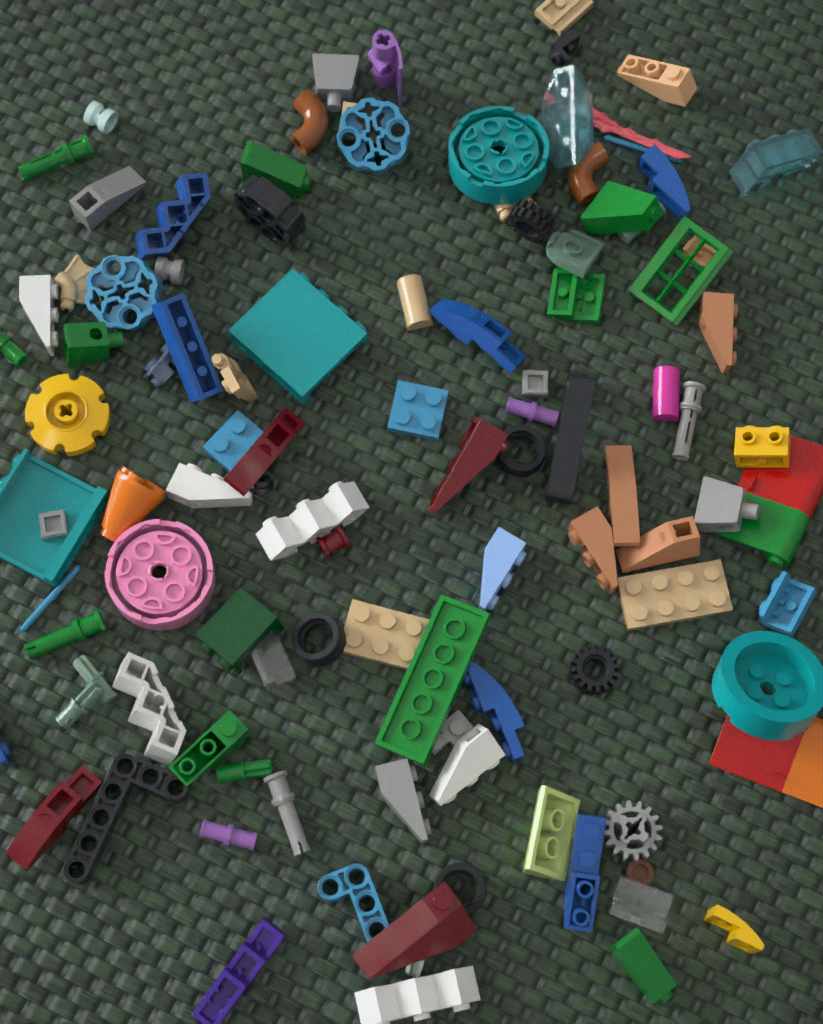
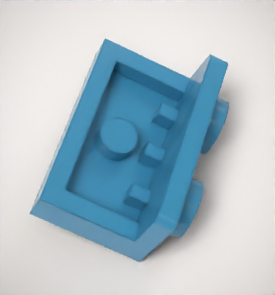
M782 571L779 578L773 581L771 593L767 600H764L760 605L759 616L763 625L793 637L817 593L816 589L791 579L788 572Z

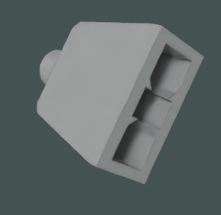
M313 53V71L317 96L321 101H327L326 109L328 111L339 112L341 110V102H351L353 100L360 69L359 55Z
M703 476L694 521L698 532L701 533L738 532L741 530L743 518L758 519L760 505L746 503L747 495L744 488Z

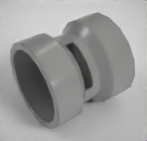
M158 256L154 272L160 276L162 282L170 280L172 284L181 285L185 261L181 259L171 261L167 257Z

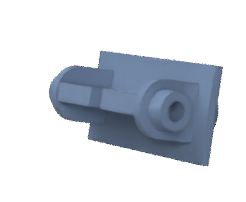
M166 343L160 349L164 353L158 359L153 357L144 367L147 372L142 376V378L152 377L150 382L157 388L160 385L163 386L175 372L168 366L169 363L175 366V363Z

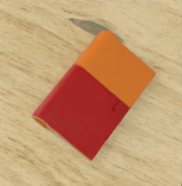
M727 714L709 765L823 808V719L816 717L807 731L794 735L792 739L773 741L757 738L745 733L729 721L730 717Z

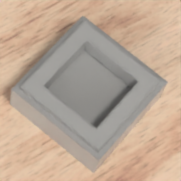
M523 370L522 397L548 398V371Z
M65 509L38 514L43 541L68 536L69 529Z

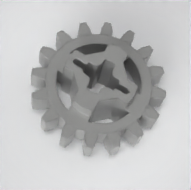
M627 800L625 808L618 803L615 806L616 813L611 810L607 813V817L610 820H606L605 828L608 830H605L604 838L609 840L606 842L605 847L613 846L614 851L612 855L615 857L618 853L623 854L622 861L624 862L628 856H632L634 863H637L639 855L645 860L648 859V850L655 853L657 846L654 843H660L662 837L656 834L663 829L661 825H655L659 816L654 815L651 817L650 812L652 808L649 806L645 810L641 809L642 802L640 801L636 807H632L630 800ZM633 814L637 815V817L627 818L625 815ZM645 823H647L649 826L650 837L649 834L645 832ZM636 824H639L636 833L625 839L628 829L630 830ZM614 826L619 831L620 839L618 841L614 835ZM631 845H637L639 848L630 849L626 847Z

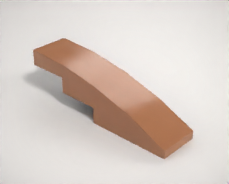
M605 446L606 481L609 497L608 511L614 546H640L632 446Z

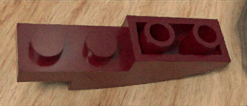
M285 407L223 480L244 497L305 423Z
M83 766L65 783L61 781L19 831L7 849L6 855L25 871H28L66 831L65 826L100 790L103 782Z

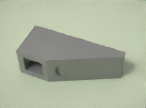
M128 166L88 185L74 196L69 203L73 214L91 231L147 185V183L131 166Z
M408 758L375 766L382 798L420 843H427V835L432 833L428 818H422L420 808H424L425 805L421 791L416 792L414 781H418L415 765H409Z

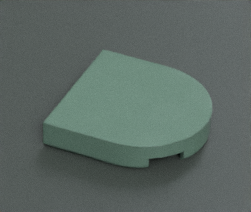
M575 230L559 233L560 231L554 232L549 237L546 246L548 258L558 267L583 279L603 251L605 244Z

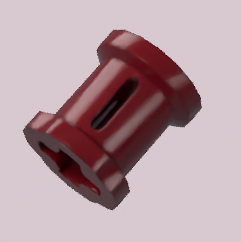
M340 526L336 527V531L323 538L320 536L316 538L319 548L326 559L331 557L330 554L344 547L346 549L350 548V543Z

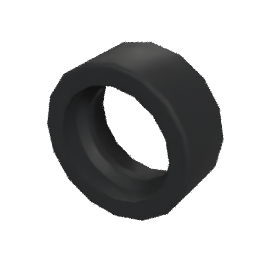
M528 425L509 427L504 431L509 434L506 440L510 442L517 437L531 440L536 447V456L529 464L520 465L508 459L505 449L502 455L498 453L496 456L499 466L506 473L515 477H527L534 474L541 468L546 456V442L543 435L537 429Z
M322 612L310 613L301 618L295 625L292 633V646L295 652L309 665L317 667L328 666L335 662L343 653L346 645V634L343 627L332 616ZM326 625L330 627L333 632L330 645L320 653L313 654L307 651L305 647L307 635L318 626Z
M457 862L447 865L438 873L434 881L433 890L451 875L465 874L470 877L476 887V896L464 908L468 916H471L480 909L486 897L484 877L477 868L467 863Z

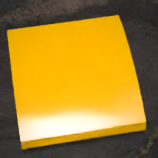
M718 904L708 909L704 920L730 932L726 943L751 955L763 951L765 945L759 936L737 915Z

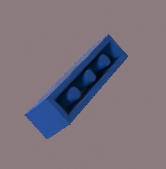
M181 293L151 305L190 402L199 401L224 391L185 294Z

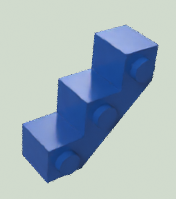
M207 172L182 174L176 181L179 200L161 202L156 208L159 228L141 229L135 235L139 259L153 260L157 259L158 256L166 257L211 198Z

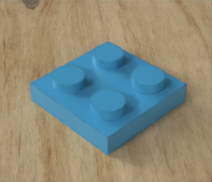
M398 380L387 431L438 441L449 390Z
M237 410L202 448L209 456L230 472L261 436L263 431Z

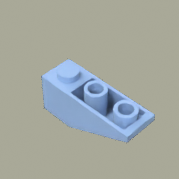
M498 527L484 551L479 609L483 611L487 609L493 610L500 598L496 594L501 587L506 589L513 578V575L510 573L515 565L520 567L527 555L524 552L526 543Z

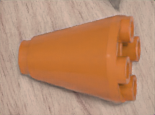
M123 466L121 471L118 470L101 523L103 528L100 534L115 542L127 529L142 522L163 501V495L166 491L147 479L143 481V478Z

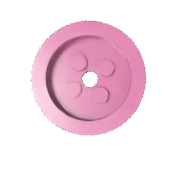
M152 519L140 522L122 533L108 553L105 583L110 597L126 619L145 629L165 631L188 624L204 611L211 600L215 588V568L206 543L192 528L177 521ZM157 566H164L167 569L165 577H153V569Z

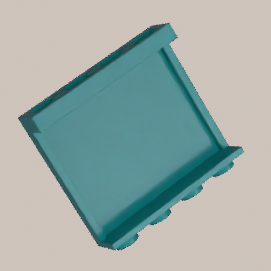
M292 269L240 318L228 332L230 341L304 406L311 399L310 393L361 343L363 345L367 344V330L359 321L354 322L350 319L347 311L342 306L334 305L324 290H317L311 285V280L304 273L301 272L299 274Z
M25 448L22 454H18L14 458L12 469L8 476H4L0 481V559L56 588L106 508L109 500L108 491L99 486L94 488L32 456L29 450ZM65 509L69 529L68 536L43 541L38 514Z

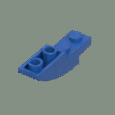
M442 298L428 311L465 345L474 340L483 351L492 356L509 373L526 358L508 340L512 334L508 328L488 314L472 306Z
M472 661L463 681L466 686H471L474 695L470 696L475 711L480 710L482 717L493 713L494 716L490 717L494 731L501 733L504 742H501L500 745L505 753V758L510 757L512 764L522 761L525 755L516 733L523 731L525 727L520 714L499 683L482 667Z
M577 813L574 838L571 839L564 902V929L592 932L600 883V875L598 873L606 826V818L603 816Z

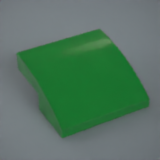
M554 268L547 316L564 321L600 325L607 282L606 275L586 274L582 279L562 268Z

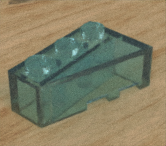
M809 127L800 130L792 129L783 135L774 134L768 139L762 141L756 139L746 146L747 150L729 173L742 195L745 196L750 194V190L760 183L765 187L771 184V178L780 174L785 178L811 166L823 150Z

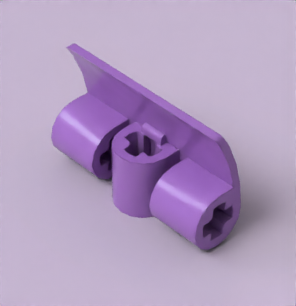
M379 30L374 33L372 48L368 52V57L373 63L372 80L376 87L383 89L395 85L398 92L399 107H401L403 72L401 51L394 35L390 31Z

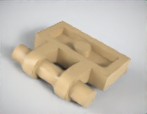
M222 353L212 356L213 365L221 370L220 372L224 378L222 384L229 394H234L238 399L241 398L249 403L258 398L248 377L243 374L235 360Z

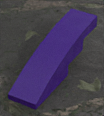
M264 917L247 941L242 944L228 966L220 973L191 1015L202 1024H221L287 934Z

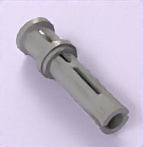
M695 381L683 383L685 391L683 401L679 403L681 417L672 457L680 461L689 460L696 417L702 412L700 403L702 393L706 391L704 384Z
M283 770L263 778V781L270 788L273 798L271 803L274 807H278L295 857L301 855L298 843H301L304 853L311 851L293 803L296 797L295 793L291 792L286 780L287 771Z

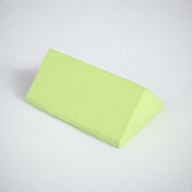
M541 785L537 795L523 873L565 882L570 843L574 837L576 818L579 811V799Z

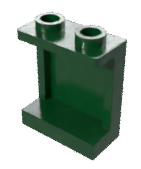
M240 587L196 633V636L202 642L199 647L211 657L215 654L219 657L217 662L226 671L230 672L233 669L240 675L243 672L240 664L270 632L278 636L284 627L273 613Z

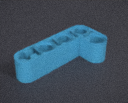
M352 864L321 877L317 887L319 895L326 902H336L350 896L367 943L373 939L369 934V929L372 925L381 924L384 928L389 926L372 879L365 866L362 864ZM353 871H361L364 874L365 880L360 885L350 883L349 875ZM328 881H334L339 886L337 893L331 896L323 892V886ZM364 897H370L375 902V907L370 912H364L359 908V902Z

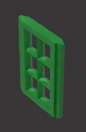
M684 216L630 287L629 291L678 326L734 252ZM691 232L701 241L688 257L678 247ZM706 243L716 250V253L703 268L693 259ZM675 253L685 262L674 277L671 278L662 271V268ZM690 264L700 274L687 290L677 280ZM659 275L668 282V285L659 297L655 299L646 290L656 276ZM672 286H674L684 295L671 311L660 302Z

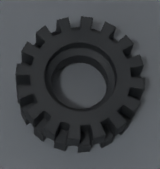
M519 199L508 215L507 221L514 232H519V236L523 235L526 240L529 241L531 239L534 243H537V241L543 243L546 242L554 229L556 219L553 218L554 215L552 213H548L549 210L547 208L543 209L541 204L538 203L536 205L532 200L528 202L527 199Z
M591 644L589 647L584 646L580 651L576 652L569 669V672H571L570 679L574 681V686L576 688L579 687L581 689L580 692L584 694L588 692L590 696H594V694L602 695L605 691L611 690L619 677L620 663H617L618 657L612 655L613 651L610 648L608 650L604 649V645L600 644L599 647L596 644ZM591 660L601 662L605 668L604 676L597 680L589 678L584 671L585 664Z

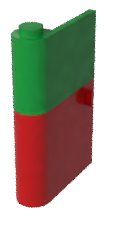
M791 435L789 468H745L737 485L745 489L747 495L746 503L760 505L758 519L743 518L741 530L738 532H715L717 536L764 552L765 557L768 559L767 562L771 566L780 569L783 566L787 567L790 565L823 494V446Z

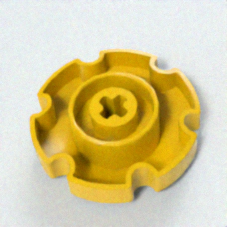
M60 374L43 381L40 384L41 393H32L25 409V421L29 427H34L30 432L34 441L42 449L54 455L61 449L65 450L67 456L80 455L93 449L96 446L95 437L98 435L105 436L110 425V407L108 403H101L105 399L103 390L94 381L82 375L77 380H71L69 374Z

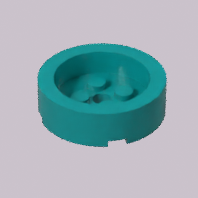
M488 106L472 111L459 121V125L450 134L448 168L452 181L465 195L482 203L505 205L515 203L519 199L523 200L532 195L545 179L549 156L548 136L542 125L529 114L525 116L518 113L513 107ZM501 146L505 150L500 154V152L494 151L492 148Z
M771 631L745 633L735 638L726 647L713 673V696L718 708L722 707L730 717L729 721L745 733L765 740L782 741L792 739L794 735L805 732L810 728L823 707V666L806 646L789 636ZM766 685L767 689L772 692V695L763 693L761 688Z

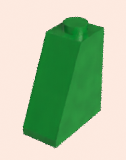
M247 141L241 159L243 183L251 175L260 178L264 177L290 197L302 200L304 191H308L311 184V177L308 176L307 166L254 142Z
M607 181L580 218L587 233L591 235L649 231L655 222L660 219L663 211L656 195Z
M638 927L628 932L608 949L651 1004L659 1001L662 1005L674 995L672 989L677 984Z

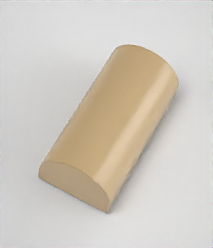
M411 274L400 278L397 281V289L407 330L433 326L431 314L428 312L429 306L421 276Z

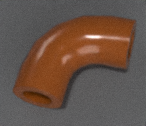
M311 89L300 93L293 104L294 108L303 116L304 124L291 134L290 137L295 147L303 155L311 152L324 139L329 124L327 109Z
M595 142L578 153L568 169V185L580 207L589 205L600 192L592 179L593 173L609 163L607 152L600 142Z

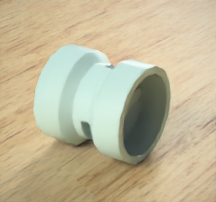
M94 100L87 107L83 120L88 125H95L99 131L108 134L117 122L118 113L110 108L105 109L103 104Z

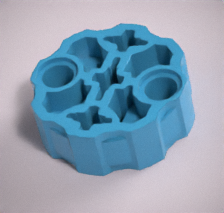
M372 97L361 99L358 104L345 110L340 118L341 123L337 133V142L340 152L347 159L349 166L358 172L364 171L373 175H381L387 173L395 165L402 163L407 155L410 129L408 121L400 113L399 107L390 101L384 102ZM366 108H371L373 111L371 117H367ZM379 120L381 122V127L377 126V121ZM361 123L366 124L367 130H363ZM371 126L374 127V132L377 135L376 148H374L373 141L370 138ZM396 127H402L405 130L404 135L401 137H395L391 132ZM347 136H353L356 142L353 146H345L342 143L343 139ZM381 143L385 144V149L387 151L382 150ZM366 146H370V152L368 154ZM377 156H380L382 160L380 166H376L374 162Z
M115 254L103 258L101 264L95 269L90 270L85 281L87 284V294L84 299L88 310L93 312L99 322H105L106 327L111 329L136 331L144 328L146 323L152 317H155L151 305L161 302L163 284L160 276L155 274L147 262L132 255L128 257ZM119 262L121 270L117 275H113L111 267L114 263ZM146 280L153 282V284L149 285L150 290L144 288V285L147 284ZM102 285L106 289L113 287V289L105 291L100 289L99 286ZM123 288L130 290L125 294L126 298L118 296L123 293ZM143 295L148 297V300L146 301L141 297L135 299V297ZM99 296L104 298L101 306L96 305V302L99 301ZM131 311L137 313V320L133 324H129L127 321V316Z

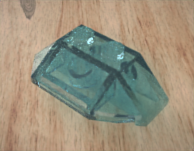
M576 65L566 66L553 71L552 80L547 86L541 102L542 127L549 140L548 158L556 169L579 165L594 145L593 95Z

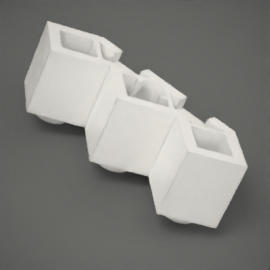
M336 482L328 488L329 492L322 499L302 500L295 506L296 510L289 516L282 518L274 516L264 521L263 527L256 533V536L270 561L298 552V546H302L307 542H310V544L317 542V537L323 538L331 534L330 531L341 523L343 527L349 525L370 507L355 482Z
M128 652L120 665L112 687L137 697L128 722L153 731L144 756L169 766L179 752L186 729L174 711L175 706L166 687H163L159 680L154 662Z
M473 966L456 968L434 975L412 978L394 984L355 992L361 1024H391L390 1021L412 1016L414 1021L431 1018L430 1012L453 1007L454 1012L471 1009L469 1003L481 1000Z

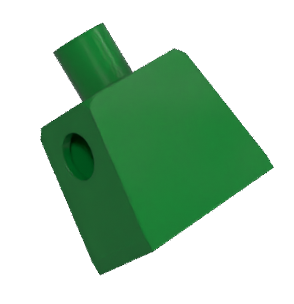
M105 322L64 324L63 346L67 367L70 368L109 359L110 348L124 346L122 331L107 333Z

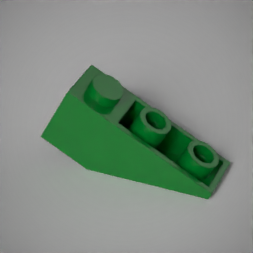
M229 710L168 768L186 787H189L237 749L250 736L249 729Z

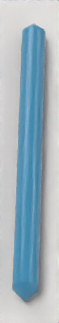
M610 135L604 136V139L608 142L645 153L650 149L646 146ZM665 155L669 161H673L676 163L683 162L682 159H675L673 157Z
M75 565L20 627V633L26 632L81 570V565Z

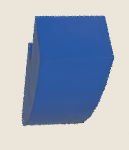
M654 145L641 156L638 169L651 180L648 191L656 195L658 201L681 221L684 216L688 218L691 210L687 193L671 162Z

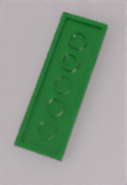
M440 595L374 744L426 766L492 615L445 595Z

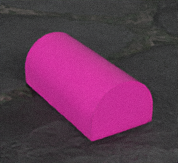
M660 366L653 371L652 420L679 421L680 369L677 367Z

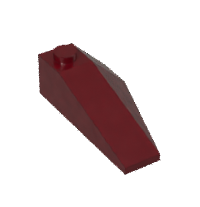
M474 417L459 445L462 451L460 456L457 454L451 460L447 470L449 475L441 480L427 510L432 514L437 512L495 459L498 453L502 455L509 443L506 440L509 434L478 417Z
M444 881L360 948L352 957L368 979L453 950L477 930L462 903Z

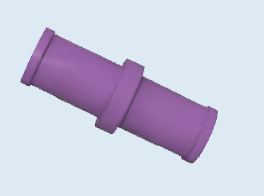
M509 397L505 413L527 418L528 422L534 420L551 425L552 427H555L559 411L538 406L537 402L527 403Z
M204 819L199 837L223 842L224 846L231 844L253 851L258 833L234 828V825L230 823L226 826Z

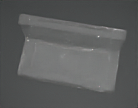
M270 632L250 653L266 691L296 678L279 637Z
M620 875L609 906V914L663 934L667 924L666 916L674 894Z

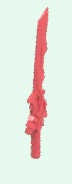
M546 92L543 97V101L569 113V120L593 125L601 130L600 133L613 132L648 148L656 145L665 155L675 159L691 158L690 155L666 146L657 139H649L637 134L630 128L618 126L617 121L610 120L604 112H600L592 106H589V108L583 105L575 106L549 92Z

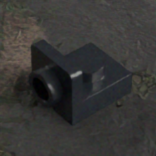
M575 28L551 45L550 60L555 67L560 68L564 73L569 70L570 56L579 47L580 34Z

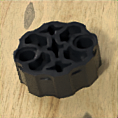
M251 175L233 195L236 208L243 214L247 222L255 230L276 244L289 246L306 227L304 224L306 218L303 212L295 205L292 198L264 177L260 178Z

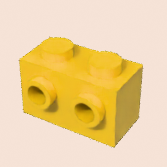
M751 425L736 427L734 446L736 467L789 468L791 448L789 427H755Z

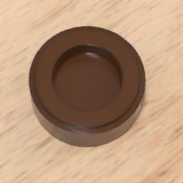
M638 859L637 863L632 861L627 866L625 876L631 886L644 888L653 881L654 869L648 861Z

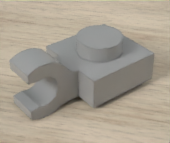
M457 710L446 719L440 732L441 735H439L432 752L434 755L449 743L454 747L457 740L473 728L472 724L460 710Z

